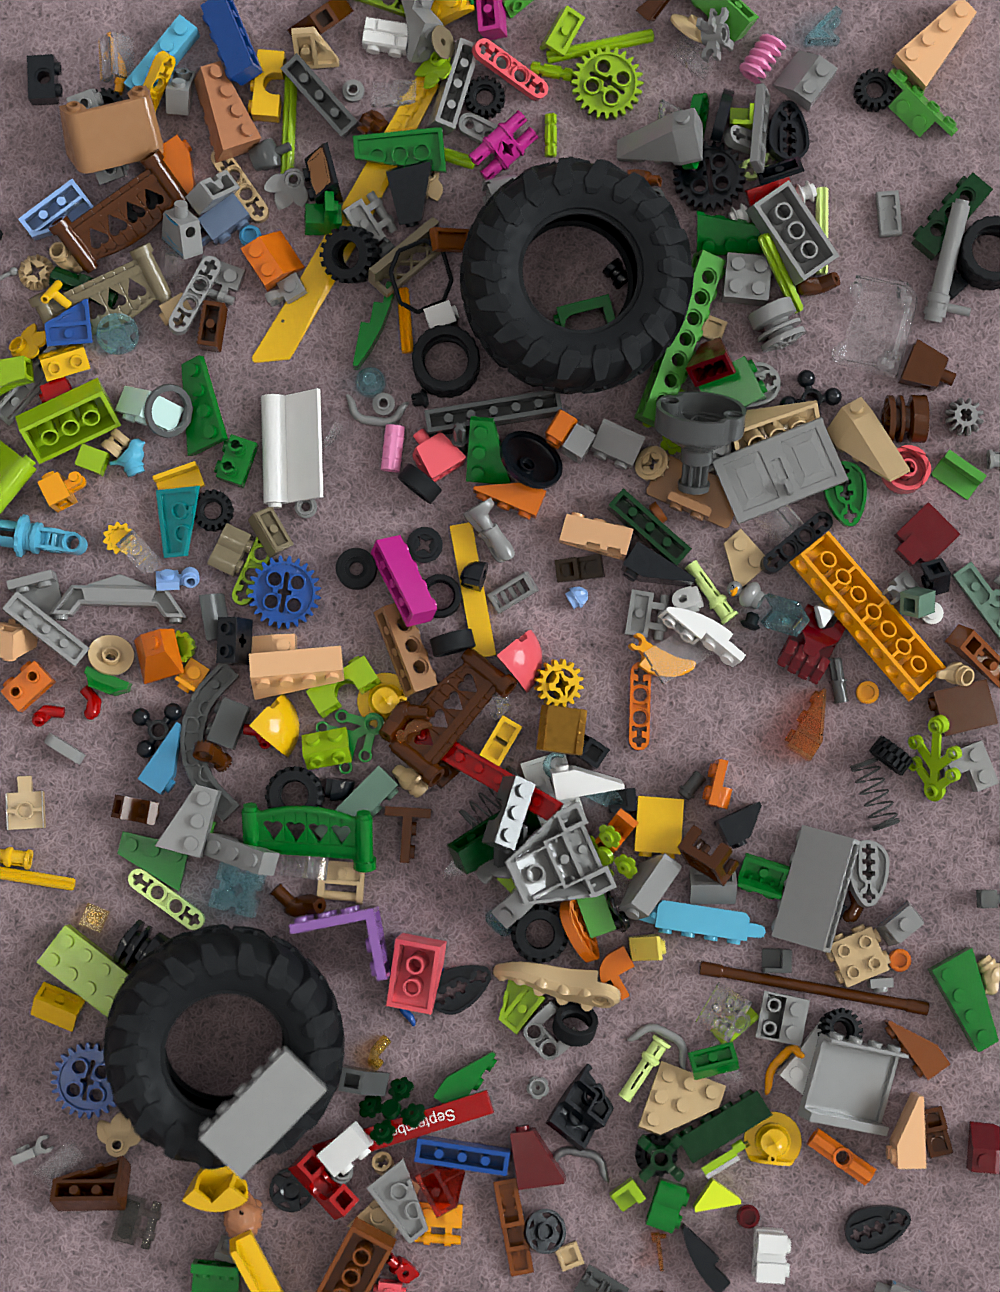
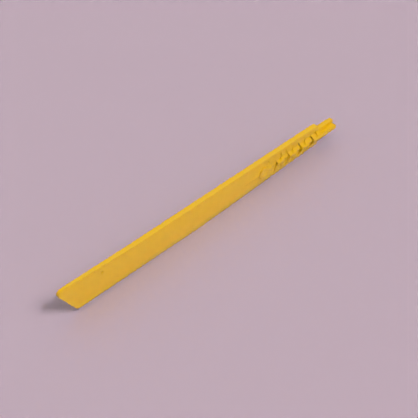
M416 76L385 132L418 129L439 85L436 84L432 88L425 89L423 87L425 77ZM367 162L341 206V211L361 198L367 206L370 204V201L366 195L374 191L378 198L382 199L389 185L386 172L398 166ZM342 213L341 226H351ZM325 236L300 278L308 293L290 304L285 302L253 354V362L260 363L291 359L326 299L335 280L331 278L332 275L326 274L325 270L327 267H322L321 261H324L323 257H320V252H323L324 249L321 247L322 242L326 243ZM352 241L346 245L343 251L345 264L356 247Z

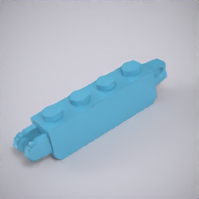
M667 900L658 902L648 917L640 919L641 921L654 924V927L659 928L658 932L672 934V930L681 931V936L695 938L696 933L704 935L706 940L718 941V937L727 938V943L740 945L741 941H747V937L762 938L766 933L763 925L749 923L750 918L744 912Z

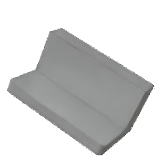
M690 868V904L736 903V870L723 887L696 869Z

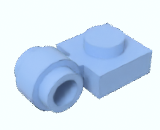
M193 567L185 568L181 574L178 573V570L171 569L155 571L157 591L180 590L179 585L193 588L200 581L199 572Z

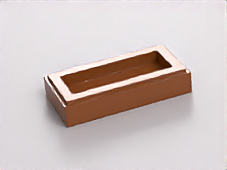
M432 227L429 229L432 251L462 253L469 229Z

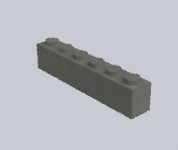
M545 390L424 410L428 435L433 437L439 432H442L444 435L452 434L454 424L457 422L459 424L464 423L466 431H469L471 416L494 418L495 425L501 426L555 417L558 410L563 409L560 393Z

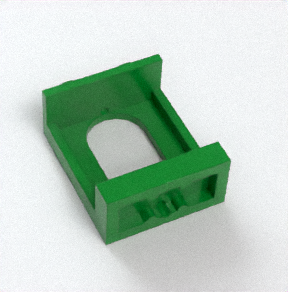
M609 294L556 307V314L553 315V320L555 324L565 327V322L570 316L599 308L602 310L605 325L613 321L615 316Z

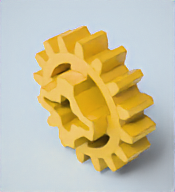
M551 659V665L546 662L543 663L545 669L537 670L540 678H534L535 681L539 682V685L534 687V690L540 691L537 697L544 699V704L559 706L560 704L561 707H566V702L573 705V697L580 698V694L577 692L578 689H584L582 685H579V682L584 680V678L577 676L581 670L579 668L573 669L574 663L569 661L566 664L565 659H560L559 663L556 659ZM562 669L568 671L571 676H565ZM559 680H562V683L559 684V687H556V684L559 683ZM547 691H553L556 698L551 697Z

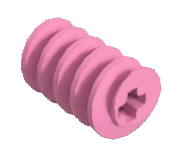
M762 34L759 41L755 43L754 48L750 50L749 55L745 57L744 62L740 64V72L748 80L755 84H760L761 82L758 77L766 78L763 70L771 71L768 63L775 65L776 60L773 56L780 57L781 53L778 49L785 50L786 45L773 35Z

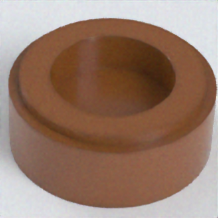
M656 502L649 505L648 508L651 513L662 523L668 520Z

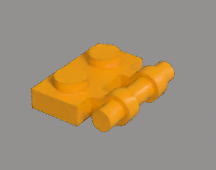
M419 1201L428 1230L414 1242H421L423 1245L438 1243L451 1247V1244L461 1245V1235H452V1228L462 1229L463 1204ZM431 1227L445 1228V1234H431Z

